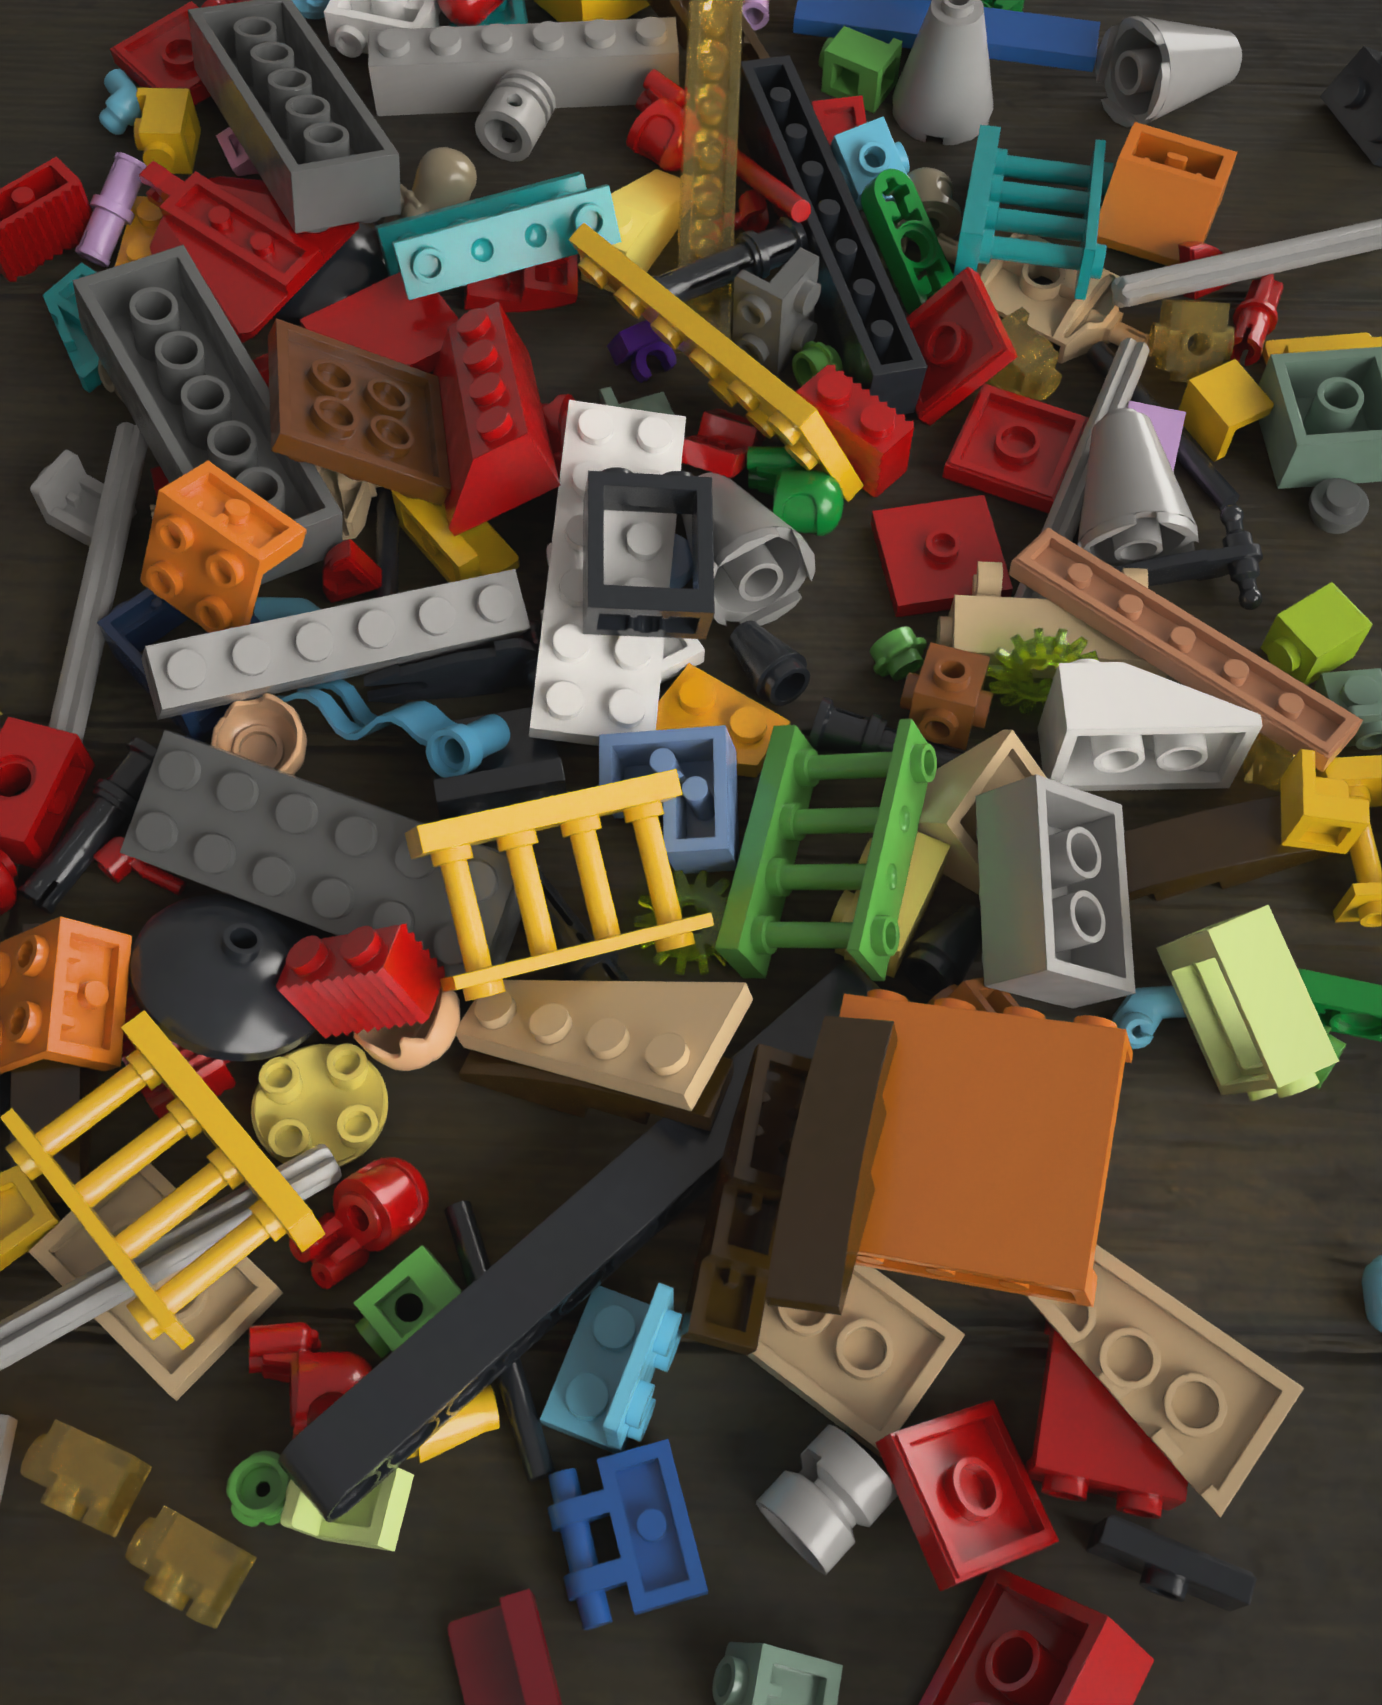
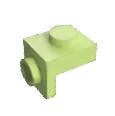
M396 1468L359 1503L332 1522H327L292 1479H290L280 1520L281 1525L323 1541L395 1552L414 1474Z

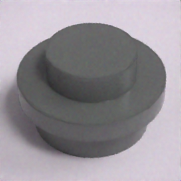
M1340 478L1326 479L1317 484L1310 495V516L1314 524L1325 532L1332 534L1345 533L1362 523L1369 510V500L1362 488L1349 480Z

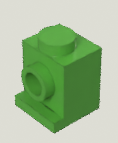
M843 26L834 38L829 37L821 50L819 57V67L823 68L821 92L835 98L863 95L865 110L875 113L898 82L903 41L893 38L888 44Z
M421 1245L354 1302L355 1306L364 1316L355 1326L370 1347L383 1358L390 1351L393 1352L456 1298L462 1290L428 1248ZM408 1294L417 1295L423 1303L421 1316L413 1322L403 1321L397 1312L399 1301Z

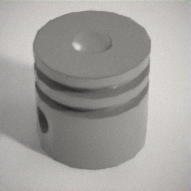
M513 69L504 73L475 122L476 135L481 144L490 153L503 160L515 162L529 157L556 108L555 97L550 87L540 77L526 70ZM504 138L512 139L515 142H506Z

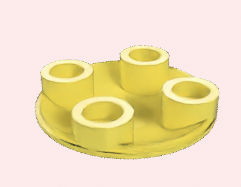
M350 1043L340 1045L316 1044L296 1049L283 1057H275L267 1061L259 1072V1083L253 1095L251 1108L253 1128L258 1140L264 1149L279 1162L284 1164L318 1144H325L332 1152L339 1167H342L363 1155L381 1134L387 1119L388 1094L381 1074L373 1063L367 1059L365 1052L360 1047Z

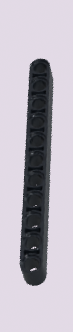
M846 960L834 968L731 1058L734 1061V1075L711 1132L663 1117L302 1430L283 1450L278 1459V1464L327 1522H332L359 1503L716 1181L755 1047L759 1043L813 1059L824 1016L839 1017L844 994L867 996L868 991L881 988L851 960Z

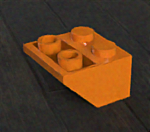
M1134 122L1118 157L1100 209L1097 244H1104L1108 248L1166 266L1180 264L1178 244L1188 241L1205 242L1221 203L1237 152Z

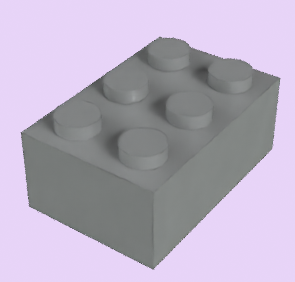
M1037 774L975 796L984 987L1072 1009L1136 994L1122 805Z

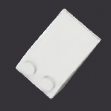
M1079 659L1071 663L1058 664L1038 725L1042 768L1045 776L1048 779L1082 791L1229 788L1263 725L1261 714L1124 662H1099L1095 659Z

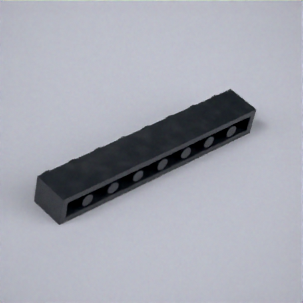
M788 55L741 61L733 113L753 161L808 201L811 206L809 217L800 223L807 234L809 252L819 256L817 283L821 285V293L815 305V310L830 346L840 356L843 367L842 371H844L845 376L853 377V383H861L862 389H870V396H878L879 402H887L888 407L896 408V415L914 413L926 374L927 364L791 57ZM772 204L777 219L787 215Z

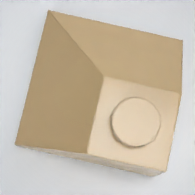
M1002 730L936 770L934 780L927 785L919 820L918 832L951 845L943 874L978 895L980 884L975 796L1035 774L1046 777L1013 730Z

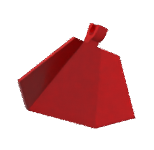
M152 161L139 174L141 182L151 186L146 192L148 201L160 207L163 215L149 246L151 254L184 245L241 343L253 338L360 228V222L329 227L327 230L319 233H295L263 180L223 176L207 179L195 171L186 181H183L155 161Z

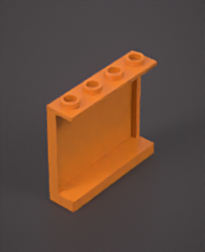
M881 989L870 990L867 992V996L844 994L839 1017L894 1021L898 1039L883 1092L887 1114L871 1169L875 1192L855 1265L1093 1307L1098 1277L1093 1269L1122 1078L1125 1062L1132 1063L1133 1057L1127 1030L1117 1028L1116 1023L1111 1020L1091 1015L1077 1016L1073 1022L1046 1019L1045 1015L1041 1012L1025 1007H1006L1003 1009V1014L978 1011L972 1004L954 998H938L934 1001V1005L908 1002V999L901 994Z

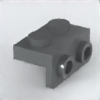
M801 247L770 282L745 270H741L734 278L732 342L776 377L792 361L795 354L803 351L805 343L814 341L818 330V325L814 322L815 305L821 293V285L817 283L819 256Z

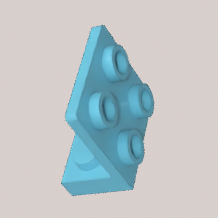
M659 1283L650 1305L602 1286H598L591 1293L541 1415L540 1421L542 1425L614 1454L624 1452L629 1438L638 1442L642 1441L656 1403V1399L652 1398L655 1385L650 1382L656 1368L668 1372L681 1339V1330L678 1328L682 1314L674 1311L672 1287Z

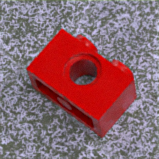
M8 717L0 731V849L10 857L13 863L37 869L57 845L95 764L78 734ZM24 788H27V789H26L24 792H22L21 794L16 795V796H13V795H14L15 793H17L19 790L24 789Z

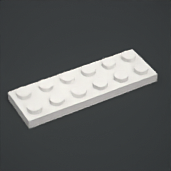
M569 400L559 478L561 486H558L529 737L599 746V735L656 730L665 638L583 634V500L588 470L602 471L607 468L620 467L628 469L633 473L662 475L670 471H681L686 423L685 416ZM604 510V585L670 588L677 514Z

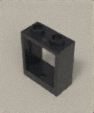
M620 467L607 468L602 471L588 470L583 500V634L706 639L715 614L712 477L694 476L685 471H670L663 475L633 473L628 469ZM604 510L692 514L693 589L604 585Z

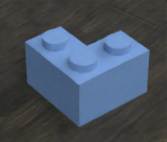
M726 725L599 735V786L677 769L683 795L662 803L664 811L663 839L668 860L677 874L736 870L739 859L737 752ZM623 812L612 814L615 819L624 818Z

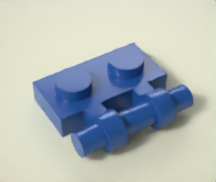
M669 1439L597 1459L604 1489L582 1495L576 1468L561 1470L548 1476L554 1504L549 1506L547 1510L552 1531L561 1533L570 1571L569 1574L563 1577L568 1601L576 1600L583 1630L597 1628L613 1622L606 1591L623 1585L628 1586L635 1615L708 1594ZM611 1516L621 1558L599 1564L589 1523Z

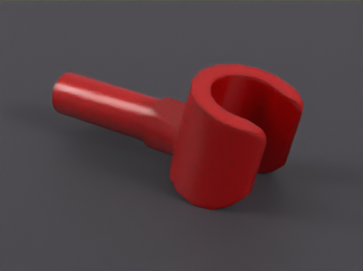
M749 190L742 194L738 201L739 212L698 229L702 242L741 228L745 231L753 230L756 233L765 230L769 224L766 198L756 190Z
M123 837L111 839L93 856L98 862L100 870L117 884L131 871H134L141 878H145L178 896L183 893L186 887L185 881L168 872L120 853L125 839Z

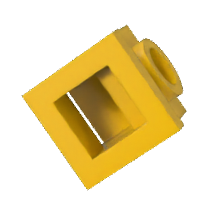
M137 88L136 97L142 117L135 119L134 139L137 149L144 151V164L148 166L152 161H155L172 174H192L201 127L190 90L182 88Z

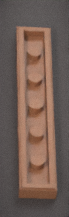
M1049 527L1011 562L1009 571L1011 577L1181 684L1261 714L1263 726L1259 733L1294 755L1300 749L1314 750L1315 768L1321 772L1327 768L1356 735L1363 721Z

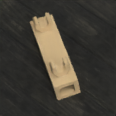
M978 561L977 574L973 575L972 596L955 595L949 615L939 616L936 644L989 656L990 661L986 676L1054 679L1059 663H1071L1079 659H1095L1099 662H1124L1164 678L1167 676L1166 673L1048 599L1001 597L1002 562ZM1122 569V573L1148 588L1147 569Z

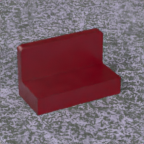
M530 1589L499 1598L500 1606L449 1623L448 1634L465 1705H563L536 1598Z

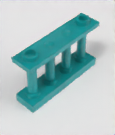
M980 125L953 278L968 266L977 272L978 263L989 264L990 259L1077 270L1074 299L1085 300L1090 278H1101L1107 245L1097 244L1101 195H1106L1114 163L1104 162L1106 141L1095 140L1090 165L1007 155L1008 149L998 148L1001 127ZM1008 177L1084 187L1085 191L1003 181V178ZM999 203L1083 214V217L1080 219L999 208ZM995 231L1063 239L1080 242V246L1075 247L994 236Z
M580 172L375 226L388 276L390 277L400 272L408 300L579 254L568 239L583 223L587 224L610 244L613 245L621 242L609 185L605 184L587 189L584 175Z

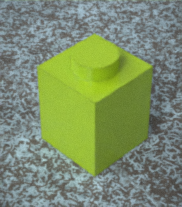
M1331 582L1277 614L1261 649L1267 654L1272 665L1308 686L1318 680L1321 673L1331 672L1352 659L1373 624Z

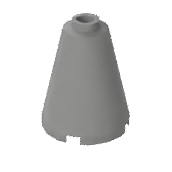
M981 0L931 1L893 93V117L903 131L914 139L926 142V136L928 135L943 138L942 145H956L970 141L978 136L980 125H988L994 106L984 6Z
M1132 16L1122 19L1123 21L1119 25L1111 26L1105 32L1098 49L1095 70L1097 83L1104 82L1108 97L1101 99L1104 110L1115 123L1125 127H1132L1134 122L1144 125L1232 82L1241 66L1242 50L1238 39L1230 31L1143 16Z
M1118 408L1108 412L1092 429L1077 545L1112 567L1166 555L1195 551L1194 542L1199 543L1198 528L1151 419L1147 415L1131 408Z
M713 472L699 475V477H712L715 614L713 618L719 624L727 626L725 621L739 622L740 624L746 621H755L761 626L777 620L794 608L800 601L802 596L798 590L807 576L812 582L815 574L814 553L800 533L731 479ZM681 514L693 561L692 514Z

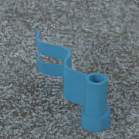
M343 679L297 689L298 692L288 696H277L284 702L293 699H307L315 704L335 733L346 740H358L394 723L402 727L418 743L426 746V756L431 768L443 778L468 774L481 764L483 758L503 749L510 740L509 727L505 720L498 715L488 714L467 725L457 724L450 720L437 706L426 701L410 702L377 716L369 710L354 686ZM319 689H331L338 694L356 723L350 721L331 695Z

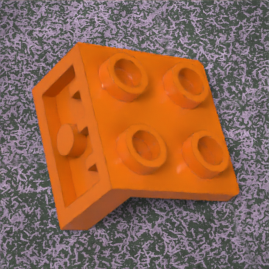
M206 461L158 491L140 580L155 595L168 602L209 633L249 625L263 574L302 548L307 529L213 463Z
M60 916L0 942V1074L42 1059L104 1072L121 1067L124 1031L121 1027L125 1024L132 944L131 935Z

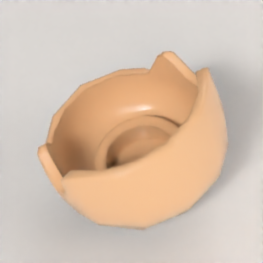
M264 693L259 698L234 701L213 728L211 745L295 775L304 763L308 739L295 709L277 696Z
M441 987L430 1018L422 1025L417 1021L412 1026L406 1022L401 1028L395 1024L390 1029L384 1026L377 1031L374 1027L368 1033L363 1029L358 1034L354 1032V1039L375 1060L394 1070L411 1071L423 1068L439 1059L450 1048L456 1036L457 1027L461 1022L460 1000L456 992H443Z

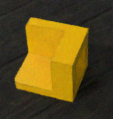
M1234 359L1190 379L1179 411L1186 412L1183 426L1211 460L1217 461L1226 456L1235 431L1268 416L1274 403L1240 363Z
M1300 749L1280 778L1281 845L1346 854L1370 824L1369 801L1349 798L1348 784L1344 780L1316 777L1315 751Z

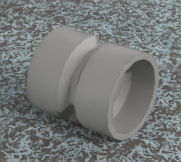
M830 1424L801 1453L802 1470L799 1473L785 1470L756 1501L761 1513L781 1537L805 1561L824 1575L854 1545L855 1539L852 1528L856 1524L870 1527L898 1496L892 1481L875 1460L846 1433Z

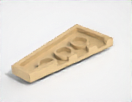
M503 980L506 991L475 999L459 1023L455 1035L462 1046L470 1050L692 1111L753 1001V997L746 982Z
M1096 1244L1093 1269L1098 1277L1093 1307L1025 1296L1214 1513L1221 1517L1304 1387Z

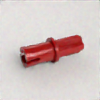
M1274 274L1262 276L1260 279H1253L1245 301H1242L1236 307L1233 315L1235 328L1225 348L1229 360L1236 359L1240 363L1245 349L1249 351L1244 366L1252 365L1260 359L1266 336L1275 329L1278 322L1276 308L1283 291V284L1274 280Z

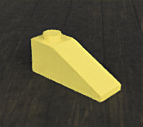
M655 169L611 193L621 242L613 244V246L647 273L702 196L703 187L662 170ZM581 272V280L586 281V282H588V283H590V284H593V283ZM608 284L603 288L612 293H615V291Z

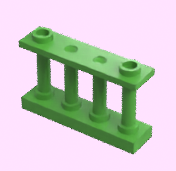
M900 719L892 752L818 755L817 751L813 749L796 725L773 726L715 949L742 978L766 979L771 955L776 952L777 948L847 949L849 954L872 981H885L890 956L896 953L899 945L898 918L927 785L934 780L937 770L935 750L931 744L927 743L912 719ZM886 778L880 807L808 809L813 787L819 783V780ZM873 833L867 863L794 864L799 843L806 834ZM792 890H860L853 922H780L785 899Z

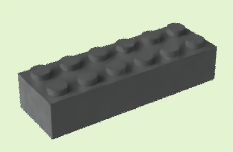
M252 0L188 9L195 71L295 233H319L327 230L329 227L355 222L373 223L382 217L401 214L398 151L292 0Z
M184 245L72 280L81 327L169 483L204 462L210 461L307 529L302 548L263 574L261 584L324 560L326 554L334 546L342 542L343 513L315 465L307 462H297L285 455L271 451L269 388Z
M164 730L120 853L337 936L349 934L361 926H370L373 929L407 923L408 933L414 932L416 942L422 941L423 950L429 949L430 957L437 958L438 967L444 966L445 977L465 973L440 866L433 867L430 855L416 859L410 858L405 833L424 823L202 741ZM478 844L471 846L474 858L468 859L467 862L493 966L505 963L521 920V913L506 853Z

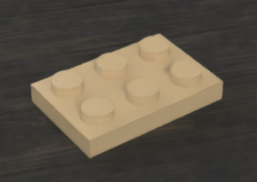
M149 1163L92 1208L112 1234L116 1236L176 1188ZM72 1211L28 1251L62 1286L109 1261ZM246 1256L175 1313L195 1340L184 1350L165 1332L154 1341L148 1336L126 1307L137 1295L132 1296L94 1319L177 1401L283 1292ZM184 1268L157 1282L153 1287L156 1290L159 1289Z
M855 1265L842 1315L770 1306L766 1301L757 1351L746 1356L881 1458L875 1442L902 1428L961 1343L965 1334L877 1269Z

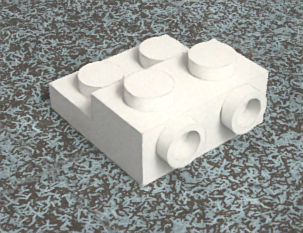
M330 0L324 10L330 46L336 47L343 55L354 58L358 57L361 53L368 54L370 30L440 27L438 15L441 9L438 6L437 0Z

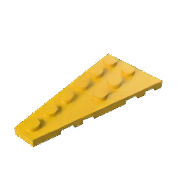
M583 223L568 240L583 258L577 266L594 285L602 290L608 284L615 291L613 294L614 298L627 312L636 319L643 316L650 322V327L667 345L674 350L677 348L681 350L710 379L707 383L708 386L723 402L730 407H733L738 402L748 411L745 414L747 419L767 438L771 439L773 436H776L785 445V450L803 468L808 471L811 469L824 471L831 477H834L842 488L843 498L849 503L864 485L815 407L587 224Z

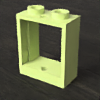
M1269 905L1212 924L1156 948L1221 1095L1246 1092L1250 1101H1256L1276 1093L1279 1098L1291 1096L1317 1085L1319 1080L1315 1072L1339 1062Z

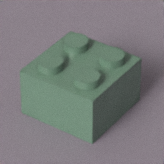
M1382 347L1271 354L1259 387L1272 400L1274 406L1268 416L1258 421L1277 488L1312 487L1331 478L1345 479L1353 483L1381 482Z

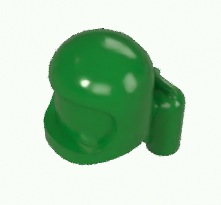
M748 446V488L774 496L773 513L798 533L814 534L817 537L830 534L837 527L842 517L844 501L842 488L834 477H831L824 471L805 470L791 457L784 447Z

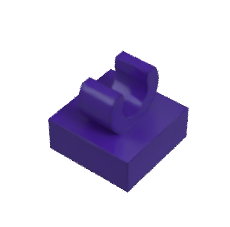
M647 320L618 332L607 345L616 366L632 359L631 371L635 379L640 383L647 381L652 376L646 364V356L653 355L657 357L665 372L671 370L677 363L674 350L650 327L651 323Z

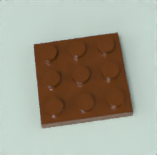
M276 318L268 334L271 451L285 455L297 462H307L341 473L352 480L366 481L397 491L408 498L421 499L442 506L451 491V481L438 376Z

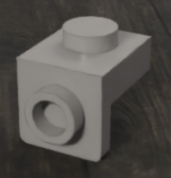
M64 450L51 465L45 467L40 472L37 480L31 485L30 491L47 524L90 547L104 484L86 474L77 454ZM135 507L132 518L137 514Z

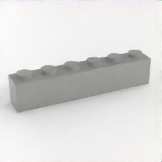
M646 17L643 19L621 20L595 19L592 21L575 22L545 21L541 23L507 25L496 23L484 26H440L437 28L370 30L368 68L377 116L481 112L497 83H499L501 76L513 69L526 70L540 77L550 87L555 97L556 108L636 105L639 96L645 90L643 82L653 69H656L679 86V51L676 17Z
M515 569L148 645L145 646L141 660L157 720L231 704L234 701L262 697L264 693L276 694L371 673L397 663L399 666L453 653L495 645L494 641L518 638L531 629L517 574Z

